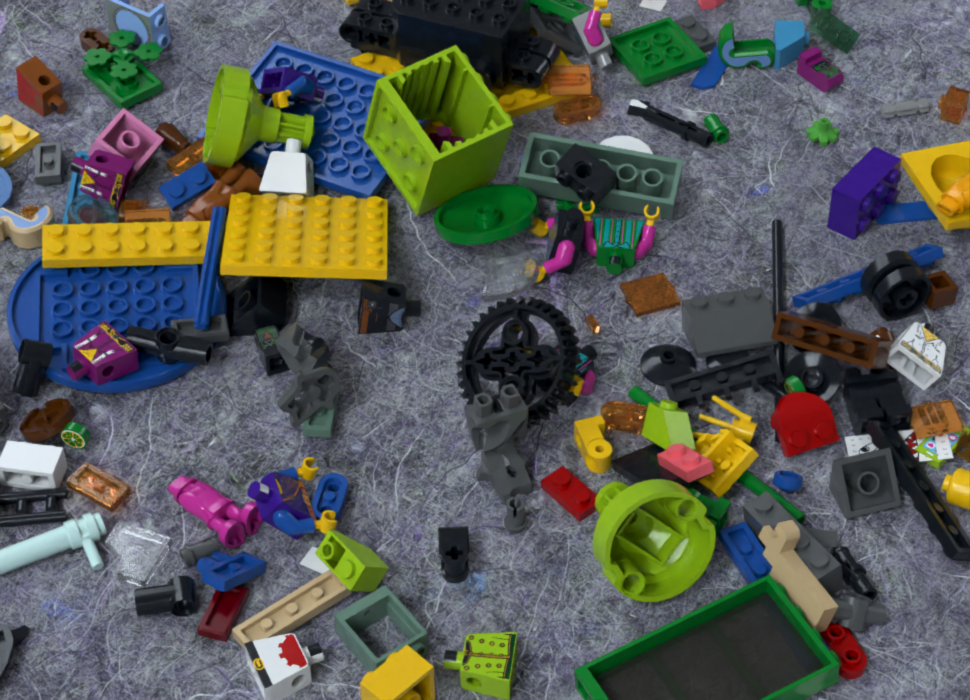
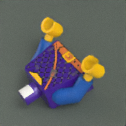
M285 66L264 69L259 94L261 99L265 101L272 98L274 108H284L289 106V102L298 104L313 102V100L320 102L324 97L325 89L324 87L317 86L318 79L316 76Z
M306 457L298 469L291 467L266 474L260 482L254 481L248 488V496L256 501L263 521L295 540H298L304 534L315 533V529H319L322 533L327 534L329 529H336L338 522L335 520L336 513L331 510L323 511L320 520L316 519L304 483L298 479V477H301L304 480L311 481L315 478L319 467L311 468L315 462L313 457Z

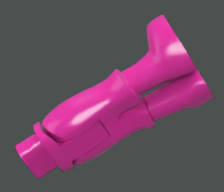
M181 475L168 487V492L174 495L175 501L187 512L204 521L209 529L215 530L218 533L220 542L228 548L233 549L241 546L245 542V533L253 536L263 522L256 502L250 501L242 509L236 505L234 500L224 497L211 485L198 481L194 477L187 478Z

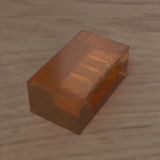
M586 316V324L593 334L598 333L599 324L594 316Z

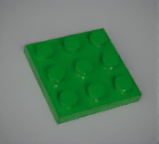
M670 17L609 37L613 53L643 86L707 64V56Z

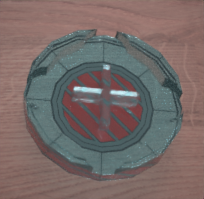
M90 194L75 197L67 210L68 220L71 224L118 223L119 219L118 213L110 203L100 197L97 199L92 198Z

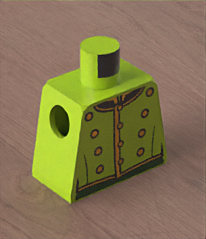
M517 632L468 634L465 638L463 651L445 650L443 668L460 670L461 687L465 690L510 700L517 657Z

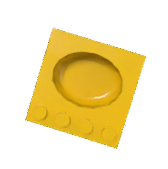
M970 140L901 153V166L925 199L928 208L938 218L945 230L970 229V209L965 210L961 214L955 213L950 217L936 208V204L942 200L941 196L949 187L969 172Z

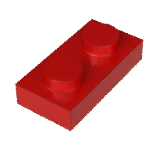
M564 466L541 480V488L579 522L596 511L595 499L597 495Z

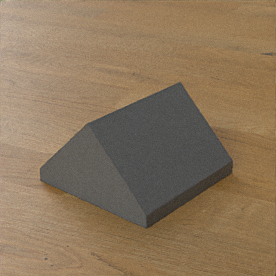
M889 447L833 460L829 489L844 518L848 519L902 506L891 449Z

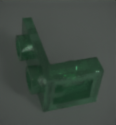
M822 7L818 8L806 25L808 29L845 54L850 51L860 36L857 31Z

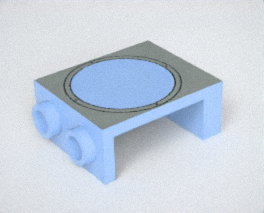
M105 0L110 34L121 29L135 32V43L131 45L139 48L141 44L156 42L163 50L170 44L164 4H159L150 13L131 6L129 0Z

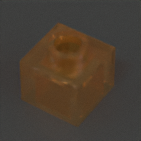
M950 86L947 94H942L939 100L938 109H941L940 120L959 125L967 110L970 91Z

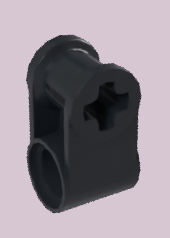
M468 526L438 527L442 577L447 582L460 583L468 577L469 573Z

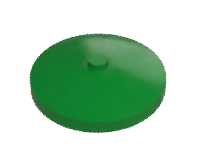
M494 184L473 188L451 197L436 210L433 220L436 232L442 239L455 244L477 245L499 241L526 229L537 218L539 207L536 195L528 188L512 184Z

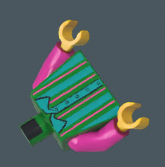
M582 201L579 203L578 209L582 211L585 217L582 245L591 256H595L596 264L606 267L608 273L616 275L622 272V268H633L636 260L643 258L652 249L656 231L654 223L661 217L658 206L657 212L653 216L648 215L649 204L645 206L644 215L647 222L644 225L643 220L594 217L593 221H591L595 208L594 202L591 201L590 211H584L582 209Z

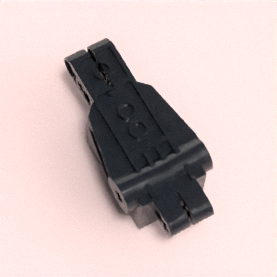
M360 0L339 27L340 36L346 42L351 43L352 48L396 58L401 65L406 67L457 45L460 51L467 55L473 69L482 76L484 84L489 91L492 88L503 90L507 83L527 88H538L560 55V49L556 43L530 35V0H393V2L387 0Z

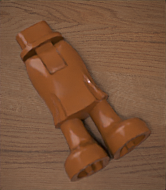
M234 162L233 166L226 168L223 176L216 180L206 193L192 203L185 211L186 216L179 222L211 221L212 209L215 206H224L227 210L229 209L231 194L247 192L251 195H263L259 191L261 178L251 168L245 170L240 162Z

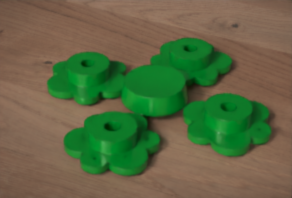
M121 29L108 36L110 45L120 48L113 55L110 52H106L105 48H92L87 51V55L83 57V60L87 62L89 67H99L106 65L107 61L113 58L116 65L111 66V77L113 79L127 80L138 74L137 66L133 63L134 55L140 58L141 61H155L159 59V54H162L163 50L156 42L141 44L134 52L130 49H124L135 43V32Z

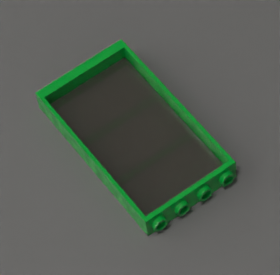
M769 574L575 669L574 677L575 688L583 700H804L837 683L841 665L836 653L832 650L829 651L823 644L818 630L814 627L811 628L805 621V616L800 607L794 606L788 599L787 592L782 584H777Z

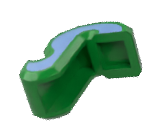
M733 22L725 24L718 34V54L721 61L728 67L744 68L756 62V68L763 69L770 67L775 61V45L768 38L735 41Z

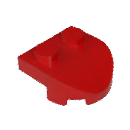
M792 392L778 400L779 403L774 413L771 414V428L777 430L784 457H790L840 440L831 408L819 396L807 392Z

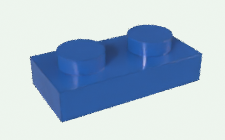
M203 161L161 185L158 189L172 211L209 190L216 180Z

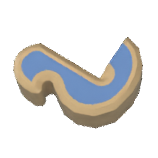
M45 205L34 215L32 220H29L4 207L0 208V241H4L6 237H11L13 244L19 248L32 249L40 247L42 245V225L56 224L53 209L49 205Z

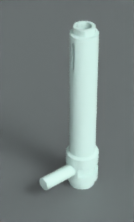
M91 512L82 515V519L76 521L70 519L63 522V526L0 549V575L72 548L76 550L81 547L84 548L93 570L103 568L104 563L94 543L101 540V536L107 534L99 512L91 514Z

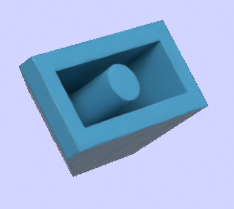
M775 20L773 43L775 45L774 69L779 70L799 58V54L803 52L804 45L808 46L809 31H805L804 21Z

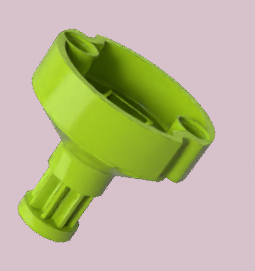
M227 64L220 66L207 114L203 143V163L231 168L234 162L238 161L257 141L274 144L275 141L286 143L287 139L293 138L302 141L301 149H308L315 134L313 115L304 114V116L285 113L281 112L279 108L264 105L253 77L250 76L249 69Z
M664 479L646 480L632 486H628L621 481H615L606 484L599 490L595 499V507L600 517L593 534L594 557L603 566L602 574L620 593L636 601L658 602L679 595L699 579L713 555L716 532L714 524L704 516L707 508L689 490L676 482Z

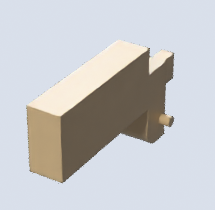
M793 520L779 522L775 530L770 525L763 526L758 538L766 547L763 555L772 566L769 573L777 584H782L787 592L788 599L794 606L800 607L805 616V621L811 628H816L819 633L826 631L839 606L794 551L800 539L798 526Z

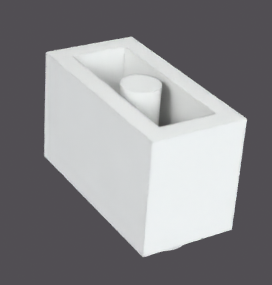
M7 440L0 456L1 485L32 490L59 488L68 467L63 447Z

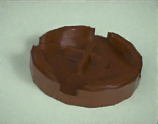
M58 398L47 401L45 408L39 410L37 407L28 413L20 424L23 437L28 442H39L62 431L75 416V409L67 399Z

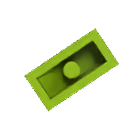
M661 399L660 403L649 402L641 435L665 450L674 444H684L695 451L696 448L688 413L678 408V403L671 400Z

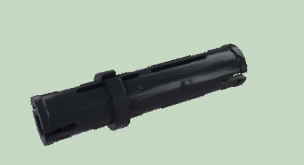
M648 105L644 110V120L680 135L681 139L685 141L691 140L705 148H708L713 141L714 135L712 132L697 127L692 121L686 122L652 105Z

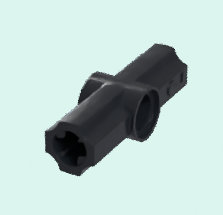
M129 326L126 332L125 339L138 352L156 355L157 359L163 364H174L180 360L208 366L213 350L211 342L183 337L175 328L165 327L155 331Z

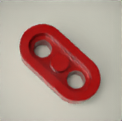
M830 623L826 631L820 632V635L830 650L834 651L839 658L841 665L839 675L846 679L861 677L866 670L867 657L846 627H842L838 623Z

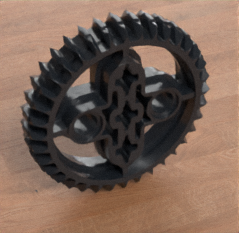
M517 296L516 300L507 298L506 303L497 301L496 308L488 306V314L479 313L480 322L471 321L474 326L472 331H465L469 337L467 341H461L462 345L465 346L464 351L457 352L459 356H462V361L456 364L462 370L456 375L458 378L463 379L458 386L464 390L461 395L468 400L467 404L473 403L474 395L483 393L479 381L480 373L486 380L499 381V394L502 386L514 384L516 388L519 386V394L526 406H528L535 398L536 379L555 377L547 393L538 402L528 407V429L531 428V424L535 426L541 425V419L545 421L550 420L549 412L553 414L559 413L558 404L562 406L567 405L564 397L566 395L573 396L569 389L571 385H578L573 379L575 375L581 374L580 370L576 369V365L583 363L580 358L576 357L582 350L580 347L575 346L581 340L574 335L577 330L570 325L571 321L569 318L565 317L563 312L556 309L554 305L547 304L542 299ZM529 315L545 320L553 328L558 338L560 354L550 345H538V331L534 324L529 321ZM506 322L502 329L501 346L483 349L491 334ZM523 330L521 338L518 339L520 331Z

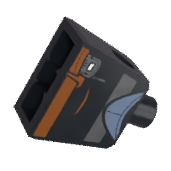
M362 279L357 312L358 334L399 332L403 330L405 316L420 317L421 301L406 300V288L403 284Z

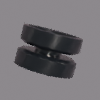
M899 250L885 253L875 259L865 269L860 281V287L864 295L873 303L879 315L890 321L907 318L917 312L926 303L932 290L929 277L919 268L914 258L909 253Z

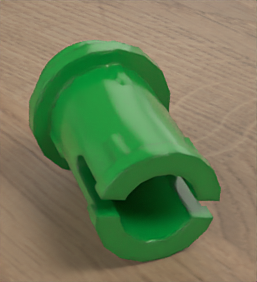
M708 114L704 118L703 124L709 132L713 133V142L718 144L726 142L729 138V129L721 123L717 114Z

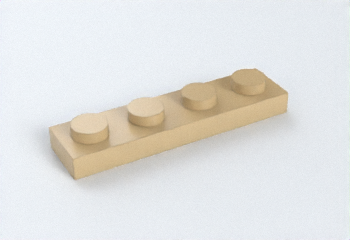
M328 570L232 629L233 638L245 650L244 643L287 634L346 598L352 592L331 570Z

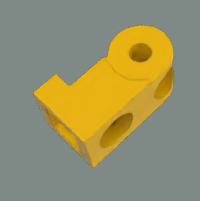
M602 415L574 421L573 438L587 468L591 472L598 474L607 472L612 464V446L604 440L605 421Z

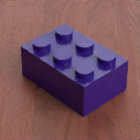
M874 146L832 188L827 227L852 240H855L861 233H865L870 227L871 222L875 218L879 219L885 205H892L898 197L897 184L902 175L900 170L901 159Z

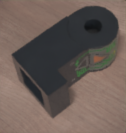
M271 325L253 330L258 354L267 376L289 371L288 365L276 346L275 340L279 337L277 326ZM280 358L283 362L280 365L271 366L269 360Z

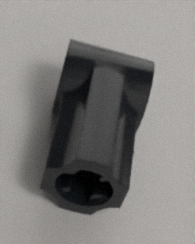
M25 338L22 340L18 353L19 366L12 388L13 392L25 397H37L44 370L49 367L51 362L52 344Z
M176 576L170 579L168 585L134 590L137 616L171 612L175 616L186 617L192 615L197 610L195 581L189 576Z

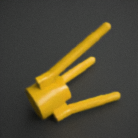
M713 395L712 400L740 418V420L734 418L731 424L704 414H699V419L729 429L738 439L750 445L757 423L751 421L752 416L742 413L729 403ZM692 432L693 438L699 439L701 436L706 434L700 432Z

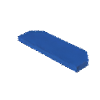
M715 45L708 56L707 64L703 65L695 76L691 87L701 90L715 88L728 66L720 59L717 45Z
M926 201L887 204L881 217L875 219L877 225L936 220L938 218L928 208Z

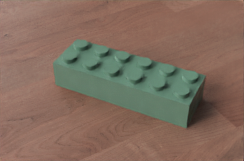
M530 132L519 172V186L528 188L536 195L580 203L582 200L577 196L576 192L570 187L562 186L555 177V163L577 143L616 172V186L597 206L644 215V208L649 204L648 215H655L658 206L661 213L660 218L672 220L682 179V159ZM580 175L579 177H580V178H587V177H589V176H587V175ZM582 201V203H584V204H590L589 201H588V202Z

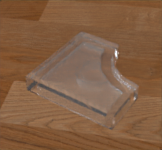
M120 520L105 541L106 549L115 553L120 559V566L117 571L118 579L146 588L173 544L171 536Z

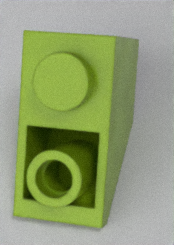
M329 529L315 552L320 560L350 591L374 592L389 569L370 548L334 529Z

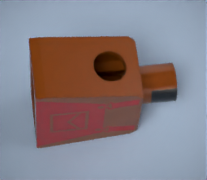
M37 56L16 67L19 101L42 117L54 111L57 114H62L67 110L68 103L63 99L61 81Z

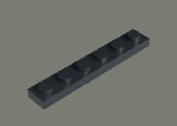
M871 420L865 429L871 436L872 443L878 449L888 447L891 449L894 469L900 486L914 502L915 509L921 513L927 522L928 529L942 545L945 555L951 560L970 561L969 538L894 425L889 422Z

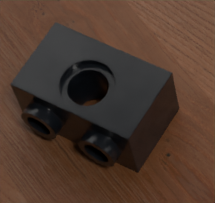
M577 143L555 163L556 180L562 186L570 187L574 190L582 201H589L590 203L593 201L595 207L616 186V172ZM580 175H587V176H589V177H587V178H580L579 176H580Z

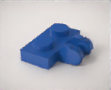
M215 551L211 553L210 558L205 556L198 559L196 564L197 571L202 574V581L213 586L214 589L223 592L251 581L253 578L266 572V562L245 551L234 556L224 552L221 553V551Z

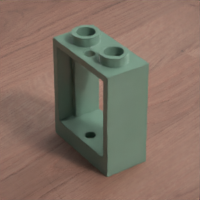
M386 585L334 614L336 634L368 672L376 670L386 661L390 654L398 652L406 645L422 657L429 652L428 632ZM388 615L409 640L377 658L356 633Z

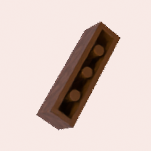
M793 311L777 312L771 337L774 340L870 369L886 368L892 345L891 340Z

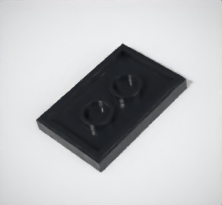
M655 443L612 461L613 469L634 484L651 479L670 480L682 486L692 483L686 482L659 465L657 454L666 450Z

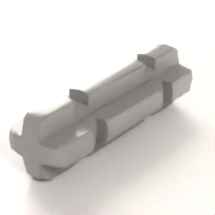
M925 97L918 98L916 101L912 99L894 102V105L887 103L881 105V114L883 118L888 119L893 118L894 115L896 117L916 114V111L918 113H925L929 111L930 103Z

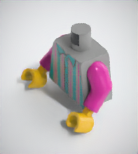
M594 0V8L573 18L572 22L575 34L583 46L590 63L594 64L597 62L600 69L604 71L614 65L611 58L613 54L612 45L604 28H612L613 18L611 13L599 12V8H607L608 0Z

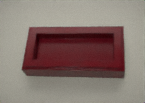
M236 586L226 592L216 590L197 628L198 635L227 642L249 597V588Z

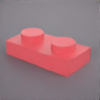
M684 444L671 445L666 451L657 454L659 465L688 483L714 472L711 460Z

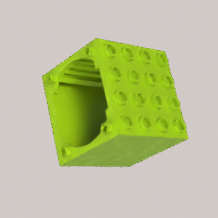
M454 45L376 80L362 138L416 216H419L442 205L455 195L493 181L514 124L511 116L504 112L499 105L496 95L488 90L482 76L470 65L467 55L462 53L457 45ZM431 119L433 122L441 121L444 126L451 127L458 137H462L465 142L462 143L461 140L455 141L453 147L449 141H443L439 153L417 120Z

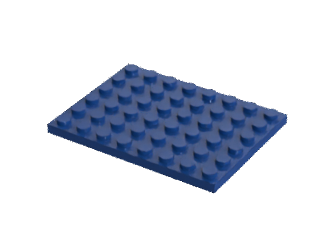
M274 41L250 70V76L253 77L258 92L261 88L264 69L285 66L316 76L318 79L317 86L324 87L325 89L324 97L320 102L315 100L300 104L289 102L287 107H277L281 112L314 116V137L307 150L301 149V153H306L313 160L314 184L356 198L367 199L368 197L376 196L390 177L362 137L376 80L386 75ZM272 98L267 101L262 99L264 105L274 107ZM431 119L417 121L422 129L425 130ZM205 127L196 136L197 142L200 145L204 143ZM257 141L241 159L266 167L270 153L272 151L285 152L286 143L275 141L272 144Z

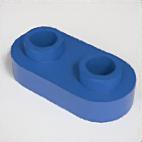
M330 473L320 479L311 504L317 520H320L323 511L326 510L336 513L335 520L338 521L340 519L348 496V482L343 475Z

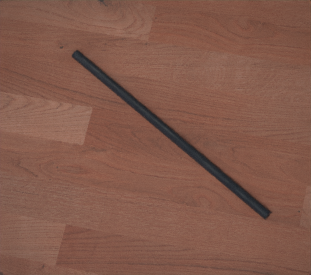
M778 219L772 221L774 324L777 312L784 311L782 221ZM778 341V344L774 345V353L781 373L784 375L785 343ZM774 396V407L776 409L779 399ZM775 429V441L780 443L777 430Z

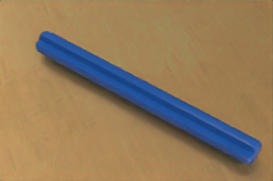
M215 206L212 209L194 316V328L196 330L202 329L205 331L209 328L227 217V209L224 206Z

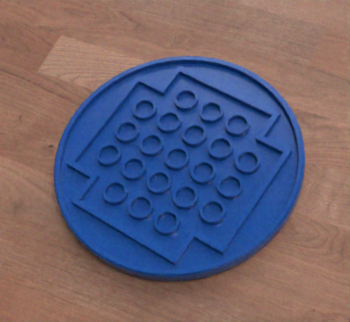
M40 256L20 275L11 290L6 311L11 341L18 353L24 338L52 344L51 362L49 367L45 368L43 376L74 389L101 393H121L164 384L185 374L198 364L180 360L174 364H163L157 359L156 355L137 351L138 370L102 385H96L87 375L74 381L68 375L66 367L74 362V343L104 320L126 338L129 326L158 331L161 328L171 327V320L194 318L203 264L43 268L42 256ZM218 273L211 316L227 315L226 291ZM212 342L213 349L218 342Z

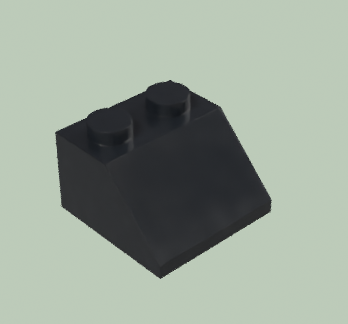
M250 276L227 295L226 315L229 337L254 336L253 330L271 325H276L277 328H280L287 318V282L280 277Z

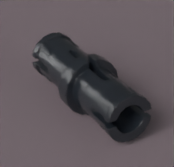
M842 546L837 548L832 553V556L842 565V576L845 584L850 585L855 593L874 600L878 592L867 578L866 569L863 565L856 562L848 547ZM852 568L859 581H856L849 569Z

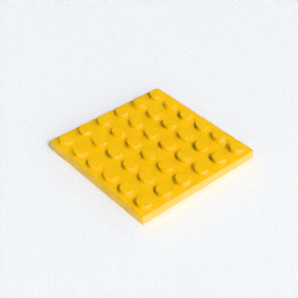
M247 192L231 194L220 275L387 280L388 199H382L377 196H371L367 199L356 198L350 195L335 198L327 195L304 197L301 194H291L289 196H277L274 193L251 195Z

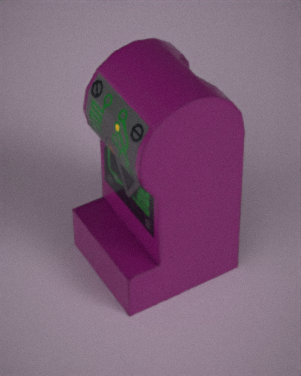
M817 46L799 54L797 74L822 92H827L843 83L844 77L840 68L836 65H831L830 62L822 57V50Z

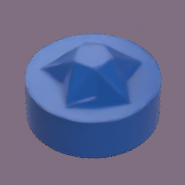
M779 470L774 473L772 484L779 487L783 492L801 490L803 477L791 471Z

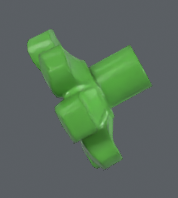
M821 118L819 121L813 122V127L807 128L806 135L809 136V140L812 142L819 140L820 146H827L828 141L831 143L837 141L839 129L832 128V123L829 122V119Z

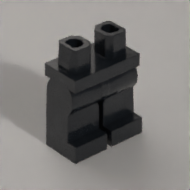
M857 367L845 370L842 396L846 403L855 436L869 434L862 427V424L871 420L890 423L891 419L899 418L901 422L893 424L896 430L910 429L913 411L910 404H906L902 395L896 371H888L886 367L870 369V374L862 375Z

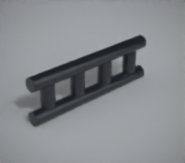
M67 487L0 493V505L16 504V514L0 516V528L67 521V511L58 510V500L68 498ZM46 501L45 512L28 513V502Z

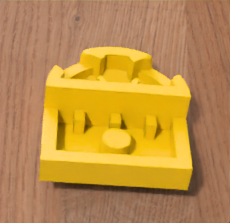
M720 429V433L712 436L706 433L695 442V451L712 461L714 472L697 481L706 490L720 498L730 489L743 472L750 467L759 454L752 447L738 439L728 429Z

